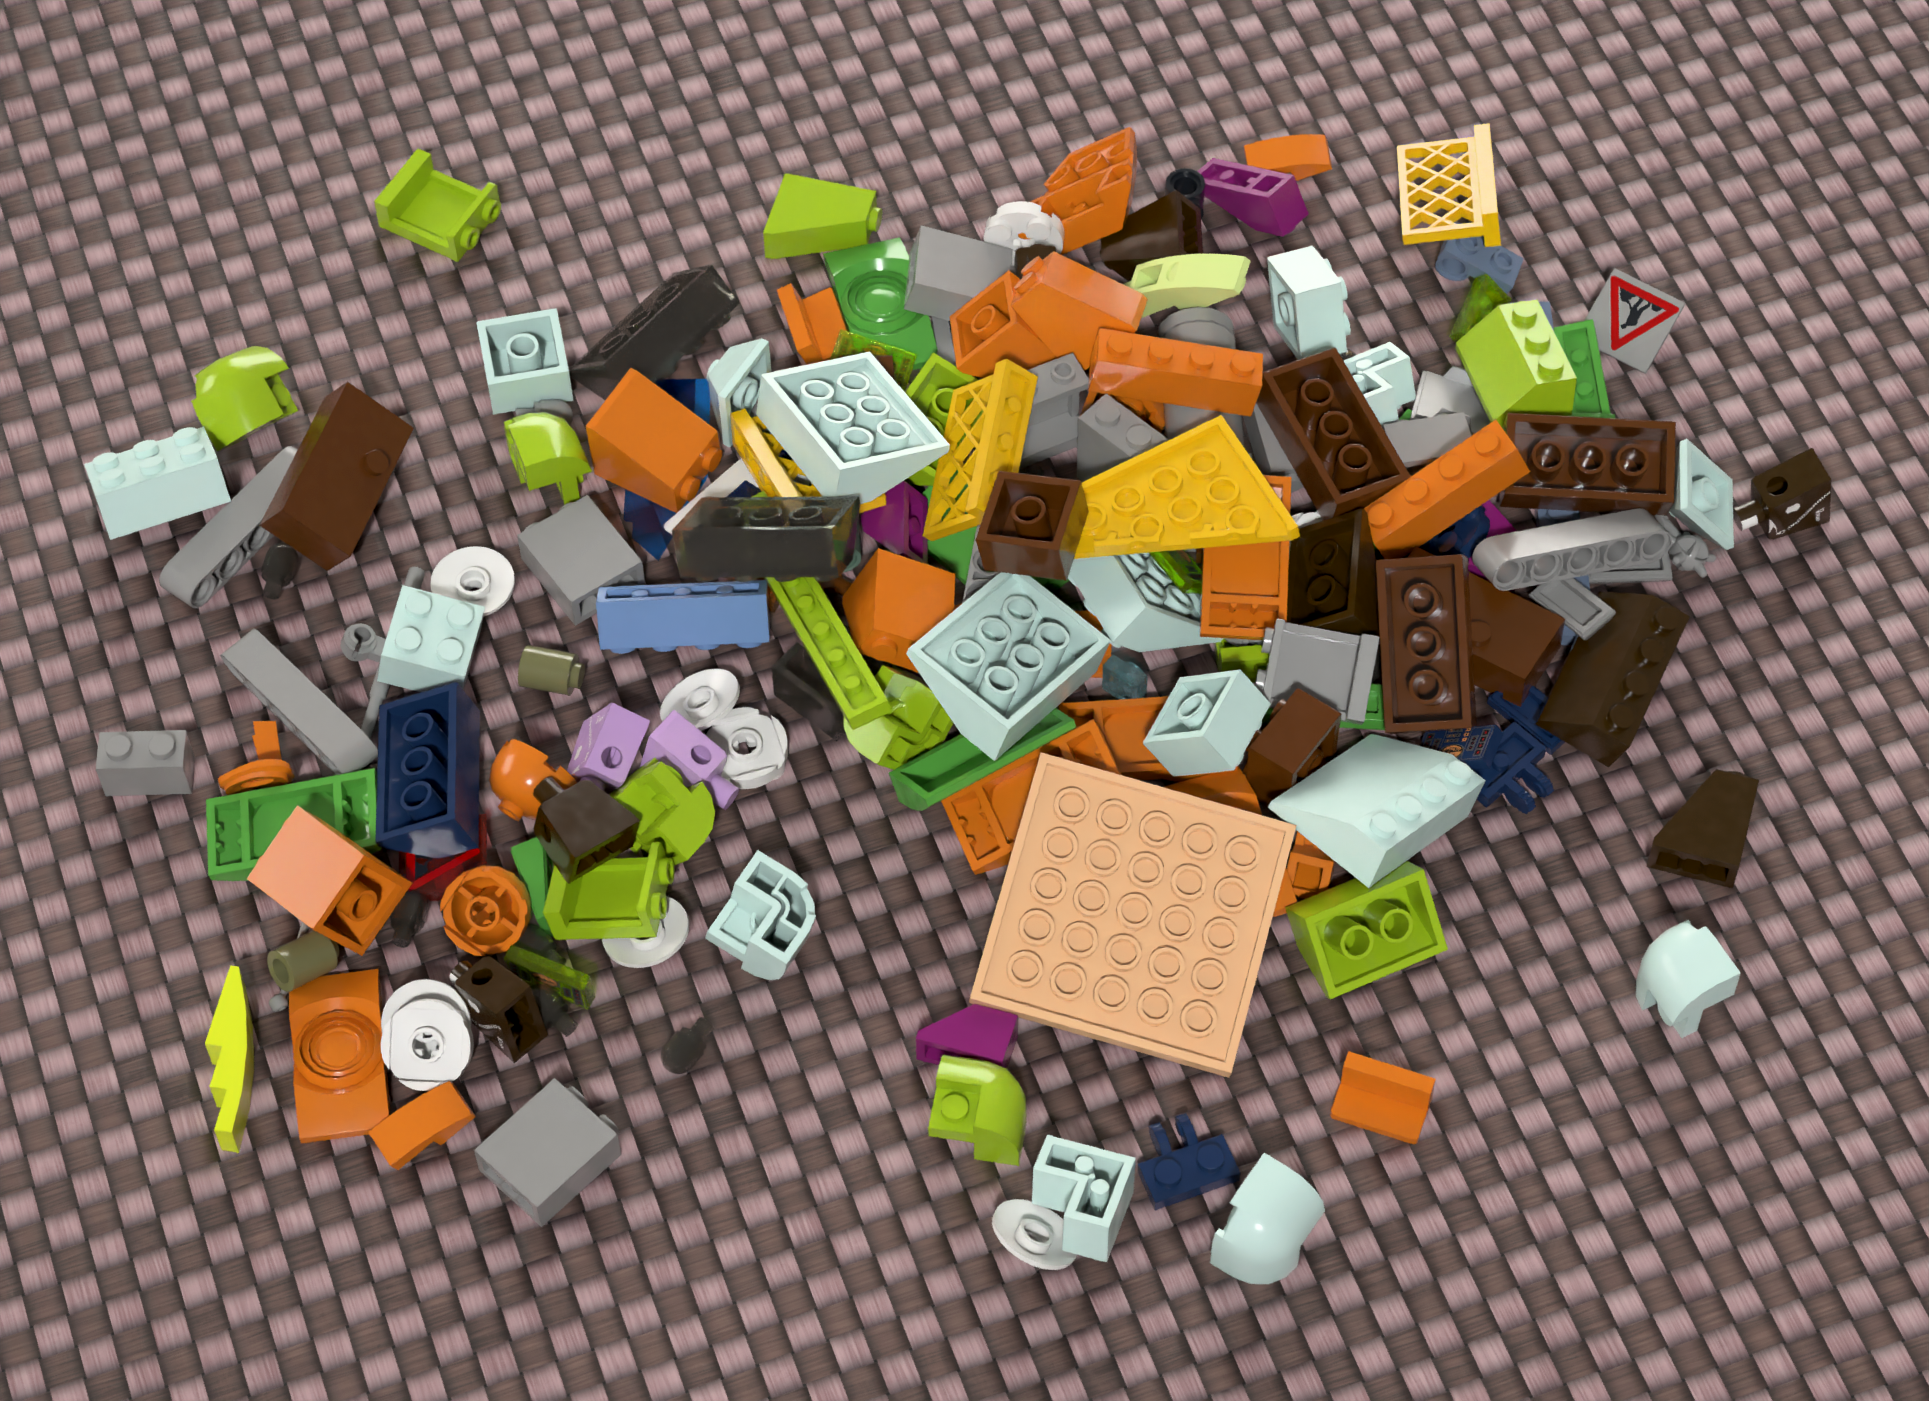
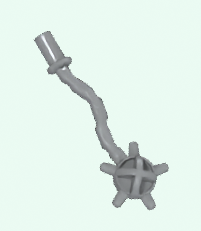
M1655 515L1656 520L1672 536L1669 556L1676 568L1681 571L1695 570L1702 578L1707 576L1704 565L1706 562L1713 563L1716 557L1709 553L1708 546L1698 535H1690L1689 532H1684L1681 535L1667 515Z

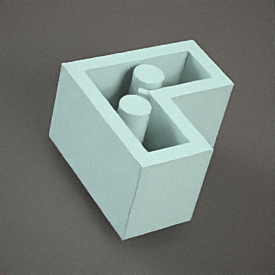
M1391 342L1344 360L1382 428L1383 424L1399 420L1397 409L1403 404L1415 400L1416 394L1410 357Z
M1051 1135L1046 1136L1033 1168L1032 1204L1065 1213L1062 1251L1107 1263L1134 1192L1136 1158Z

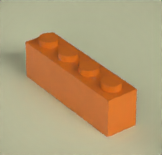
M1099 328L1090 358L1088 392L1251 417L1262 388L1263 354Z
M1494 420L1364 508L1368 515L1372 541L1384 559L1405 557L1412 552L1415 546L1420 547L1530 473L1518 449L1498 421Z

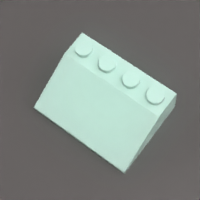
M871 352L761 374L756 415L833 510L871 502L949 452L950 444Z
M1168 551L1073 560L1068 579L1079 588L1085 598L1083 600L1084 606L1091 614L1097 617L1103 627L1101 630L1102 634L1111 640L1110 644L1114 647L1120 648L1123 646L1137 652L1217 643L1224 639L1200 637V595L1181 568V565H1179V562H1176Z
M1000 572L909 647L906 654L959 732L995 761L1097 672L1111 640L1031 576Z
M1371 733L1272 800L1268 808L1285 822L1297 825L1295 830L1370 888L1467 818L1486 780L1452 754Z

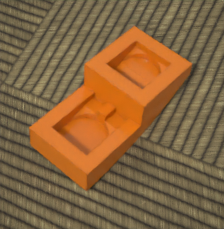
M1289 135L1244 145L1247 165L1286 174L1291 172L1295 176L1296 181L1332 169L1328 142L1325 135Z
M448 1081L410 1101L381 1121L368 1133L389 1165L400 1170L433 1141L443 1145L476 1116L454 1083Z

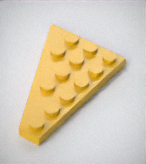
M1220 415L1082 482L1089 513L1074 559L1291 541L1300 537L1299 527L1223 416Z

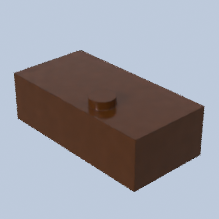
M1336 347L1263 372L1262 388L1256 404L1323 521L1361 508L1364 509L1411 477Z
M347 381L324 397L259 526L326 571L351 557L414 427Z
M1507 413L1502 428L1518 449L1530 473L1500 492L1499 507L1604 513L1645 509L1651 515L1666 516L1674 504L1676 422Z
M1415 546L1407 558L1435 555ZM1469 572L1475 686L1492 694L1495 691L1503 693V699L1521 707L1529 694L1530 688L1536 685L1561 647L1565 618L1514 593L1500 591L1491 582Z
M1463 554L1376 560L1385 733H1423L1471 729L1477 726L1468 558Z

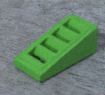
M535 837L511 847V854L520 878L530 895L531 907L544 936L550 938L553 934L545 919L543 910L552 877L553 861L538 838Z

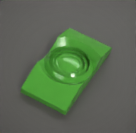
M901 238L823 254L831 285L837 297L849 335L857 338H851L853 347L859 350L858 354H860L862 346L877 345L884 348L889 355L891 354L894 362L899 363L896 374H898L903 357L912 360L908 371H911V368L912 370L923 368L932 353L937 354L938 349L929 316L904 310L909 255Z
M375 768L206 799L208 876L211 880L249 881L247 877L256 866L257 861L265 853L297 805L322 819L372 854L381 850V847L375 843L377 772Z

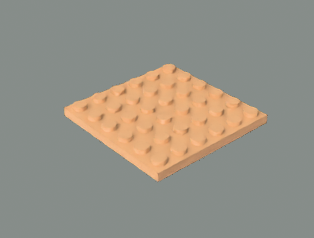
M1041 752L969 1003L1016 1014L1019 1018L1229 1078L1233 1070L1297 825Z

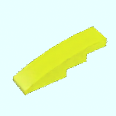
M230 965L205 1046L212 1065H216L209 1087L216 1106L221 1108L214 1131L221 1150L239 1153L250 1111L253 1084V1025L246 986L238 966Z

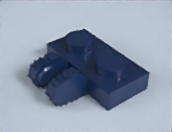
M1514 721L1503 731L1504 735L1489 769L1473 770L1486 780L1476 800L1487 808L1504 793L1506 799L1514 808L1527 814L1536 805L1532 795L1517 783L1521 777L1526 786L1540 797L1545 798L1549 796L1554 789L1550 779L1535 767L1545 757L1547 747Z
M1186 1113L1175 1117L1177 1133L1181 1136L1185 1146L1182 1149L1171 1151L1166 1131L1160 1122L1148 1126L1151 1140L1159 1157L1139 1163L1137 1172L1155 1211L1240 1181L1239 1168L1223 1134L1198 1143L1195 1129Z

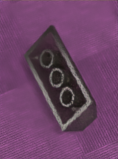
M713 265L674 272L569 368V375L604 400L608 398L630 368L637 370L653 383L657 380L661 381L677 370L678 365L676 362L684 355L688 356L702 347L705 343L703 337L710 330L715 331L721 328L731 319L729 313L739 304V301Z
M859 496L701 498L672 529L680 578H696L700 582L713 581L719 577H735V580L739 582L752 581L759 577H774L779 582L792 581L798 577H814L816 581L820 582L834 580L843 573L853 560L860 509Z

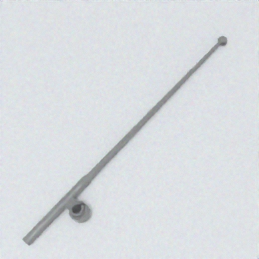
M410 567L404 586L420 590L425 575L424 570L419 567ZM360 623L353 624L346 629L341 639L340 647L344 655L351 661L370 659L379 662L370 690V700L361 726V730L370 739L379 714V705H382L383 700L386 699L390 684L377 681L381 654L386 639L376 636L370 626ZM357 643L361 645L358 652L354 651ZM303 922L301 923L297 938L307 934L309 926ZM281 989L280 994L269 1000V1006L273 1012H280L287 1008L289 1002L286 999V991Z

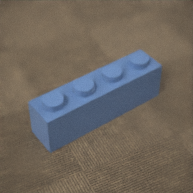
M766 580L599 587L596 609L600 650L610 649L611 652L618 654L629 653L636 648L651 647L659 652L672 651L678 646H695V648L700 650H711L719 647L720 644H737V646L742 648H754L770 641V609L768 583Z

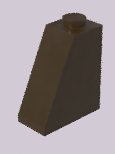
M1177 190L1128 215L1122 230L1101 238L1100 257L1102 262L1108 269L1114 270L1125 280H1132L1136 265L1169 256L1203 254L1201 211Z
M1716 769L1654 837L1646 867L1733 888L1742 858L1759 779L1747 777L1745 774L1737 771L1727 772Z

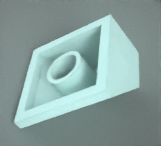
M761 338L729 347L720 360L716 359L708 370L707 381L709 382L710 400L723 445L727 447L732 446L730 413L746 409L750 415L759 396L761 374L771 372L769 341Z
M1688 439L1679 442L1675 453L1674 504L1669 513L1673 517L1678 518L1690 530L1725 550L1734 548L1733 480Z

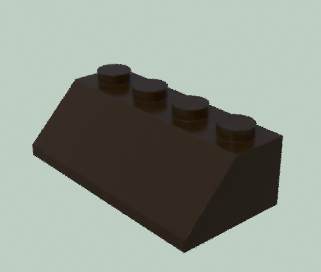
M1599 592L1596 595L1614 609L1616 614L1588 640H1583L1577 635L1535 723L1537 726L1607 767H1610L1630 748L1690 618L1689 615L1655 595Z

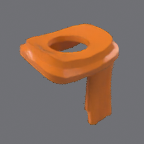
M253 721L255 735L252 738L259 760L249 762L219 776V786L225 790L227 795L292 783V779L295 777L294 770L289 763L282 760L276 721Z

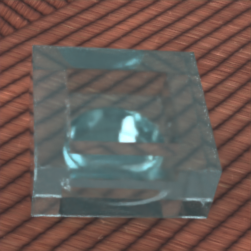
M1112 655L1103 665L1102 689L1118 699L1147 698L1148 675L1135 663L1125 662Z

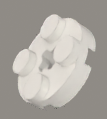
M1018 201L1002 205L997 209L996 215L988 218L984 242L1013 249L1011 266H1014L1015 250L1030 247L1033 244L1052 245L1056 248V253L1061 254L1065 231L1061 220L1054 213H1052L1051 218L1049 215L1041 212L1042 206L1031 202ZM1025 233L1026 237L1030 239H1021L1018 237V234Z
M750 707L731 709L723 719L712 725L708 730L706 736L722 748L727 755L721 776L739 789L757 788L783 775L788 757L787 735L782 724L772 715L770 719L767 716L760 715L758 709ZM747 742L749 747L756 746V749L749 754L735 752L739 750V743Z
M437 999L413 1001L398 1010L385 1025L381 1037V1054L387 1068L391 1069L393 1074L406 1087L420 1091H430L439 1085L459 1078L469 1065L474 1048L472 1030L467 1023L465 1014L450 1004ZM425 1032L431 1033L433 1040L439 1042V1049L433 1050L431 1057H425L424 1050L416 1048V1040L423 1039Z

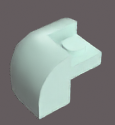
M757 850L734 883L731 898L708 929L705 939L743 962L742 970L767 980L780 979L807 941L816 917L814 901L807 889L808 884L795 872Z
M1688 919L1667 929L1649 945L1642 958L1636 979V998L1642 1011L1657 1004L1663 1021L1668 1026L1673 1025L1680 1037L1684 1038L1697 1031L1704 1009L1734 995L1741 973L1708 928L1705 926L1698 930L1691 925Z
M1264 1153L1230 1201V1204L1234 1207L1228 1217L1225 1228L1223 1230L1219 1228L1214 1234L1210 1264L1233 1278L1249 1284H1271L1286 1278L1298 1266L1300 1247L1325 1212L1323 1200L1302 1176Z

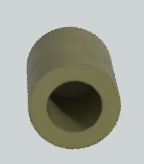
M526 645L519 663L518 685L520 687L570 696L574 688L580 689L582 686L585 665L579 663L578 654Z
M313 930L269 952L267 956L268 968L275 983L282 990L290 992L336 969L339 948L335 941Z

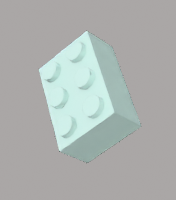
M193 427L183 428L175 432L172 437L159 441L145 440L136 444L131 450L118 454L112 452L104 453L95 457L92 462L84 464L110 540L231 502L218 458L204 427L198 429Z

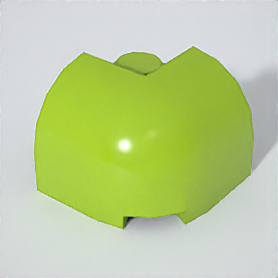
M252 346L214 361L195 375L197 378L195 383L196 398L191 402L216 451L239 443L262 428L288 418L298 411L288 389L279 376L289 367L279 355L270 349Z
M547 412L527 413L504 421L508 453L520 483H526L529 491L556 483L564 505L579 500L578 484L584 482L583 474L592 472L578 436L565 419Z
M882 665L878 674L874 676L888 699L892 712L855 730L851 729L844 717V730L852 746L877 765L893 770L941 745L953 725V721L926 682L920 677L894 665L892 668Z
M656 758L651 759L625 780L622 786L615 789L609 795L640 820L633 847L629 848L635 854L641 849L649 853L652 842H661L667 858H672L675 866L687 861L705 842L713 829L715 810L712 796L704 783L701 781L686 788L683 785L681 775L674 768L665 765L662 761L659 762Z
M943 1055L936 1076V1091L928 1126V1136L974 1143L975 1160L1019 1166L1026 1131L1027 1111L1026 1096L1018 1081L1008 1069L989 1061Z

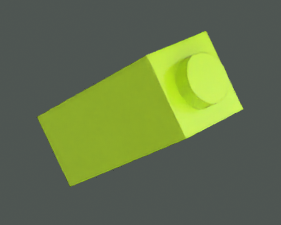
M785 173L763 231L765 258L778 259L842 250L868 244L872 231L877 232L879 230L882 220V208L877 207L876 191Z

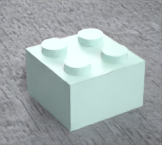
M1313 246L1267 257L1273 325L1296 358L1300 360L1335 347L1339 354L1347 352L1346 336L1350 335V324L1343 309V301L1347 300L1348 297L1347 288L1341 276L1337 277L1332 271L1329 260L1327 258L1323 259Z
M557 308L477 321L493 414L511 412L520 408H533L534 402H540V400L573 401Z
M402 585L381 654L377 681L418 692L458 682L464 690L480 635L485 607Z
M1241 669L1180 677L1143 744L1173 777L1233 771L1243 760L1244 752L1256 730H1259L1261 727L1262 719L1271 703Z

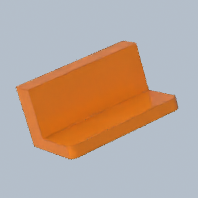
M791 283L777 289L797 352L808 365L832 360L833 356L836 359L843 337L850 340L851 338L842 335L850 336L833 289H824L803 300ZM852 341L850 343L847 355L850 353L851 347L854 348Z
M1348 1051L1343 1065L1341 1083L1330 1116L1334 1120L1410 1144H1416L1432 1101L1436 1078Z

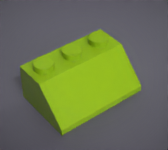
M1538 299L1498 305L1456 342L1455 349L1490 423L1497 420L1500 426H1503L1507 413L1572 415L1577 377Z
M932 353L905 393L944 437L953 390L978 381V379L960 372L955 365ZM974 398L966 400L965 410ZM981 410L976 419L970 425L971 427L974 426L979 417L982 415V413L984 412L983 410ZM964 433V435L962 436V438L959 440V442L957 443V447L960 445V443L962 442V440L965 438V436H966L965 433ZM939 458L904 481L909 485L933 486Z
M1408 861L1401 864L1370 888L1355 878L1285 907L1297 947L1328 999H1333L1448 950L1424 869Z

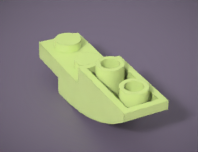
M1227 254L1169 256L1136 265L1132 280L1123 283V285L1142 293L1148 299L1142 318L1172 306H1176L1180 310L1194 307L1204 308L1240 294L1246 284L1245 276L1250 260L1245 256Z

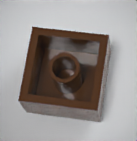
M998 471L976 537L984 570L1067 581L1089 513L1082 482L1079 480Z
M1299 688L1294 691L1288 700L1281 699L1271 713L1269 724L1264 730L1260 728L1256 730L1246 748V751L1249 753L1243 774L1246 775L1248 782L1253 788L1258 802L1269 807L1272 800L1336 757L1341 721L1340 712Z

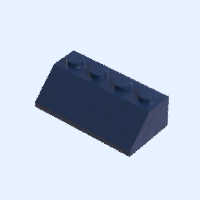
M458 682L379 705L375 843L381 848L436 859L479 848L480 710Z

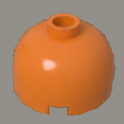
M511 739L509 742L506 741L491 766L489 777L492 791L501 801L498 805L499 810L516 821H520L523 816L536 820L538 807L541 803L533 796V791L542 780L553 777L564 790L577 784V782L562 766L556 771L546 762L549 758L547 755L516 739Z
M479 866L463 872L447 886L440 902V912L443 910V918L446 923L443 927L447 936L458 948L472 955L500 954L510 949L524 935L532 917V901L525 884L514 873L500 866Z

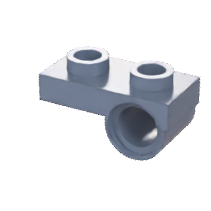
M1484 236L1443 241L1435 268L1441 276L1448 280L1463 281L1471 276L1498 292L1507 295L1515 284L1524 258L1502 246L1485 247Z

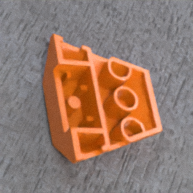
M1131 126L1069 153L1044 183L1048 190L1044 196L1030 201L1042 206L1041 212L1049 215L1051 218L1052 213H1054L1061 220L1064 226L1065 237L1060 255L1123 229L1133 200L1137 169V145L1135 132ZM1025 233L1018 234V237L1021 239H1030L1026 237Z

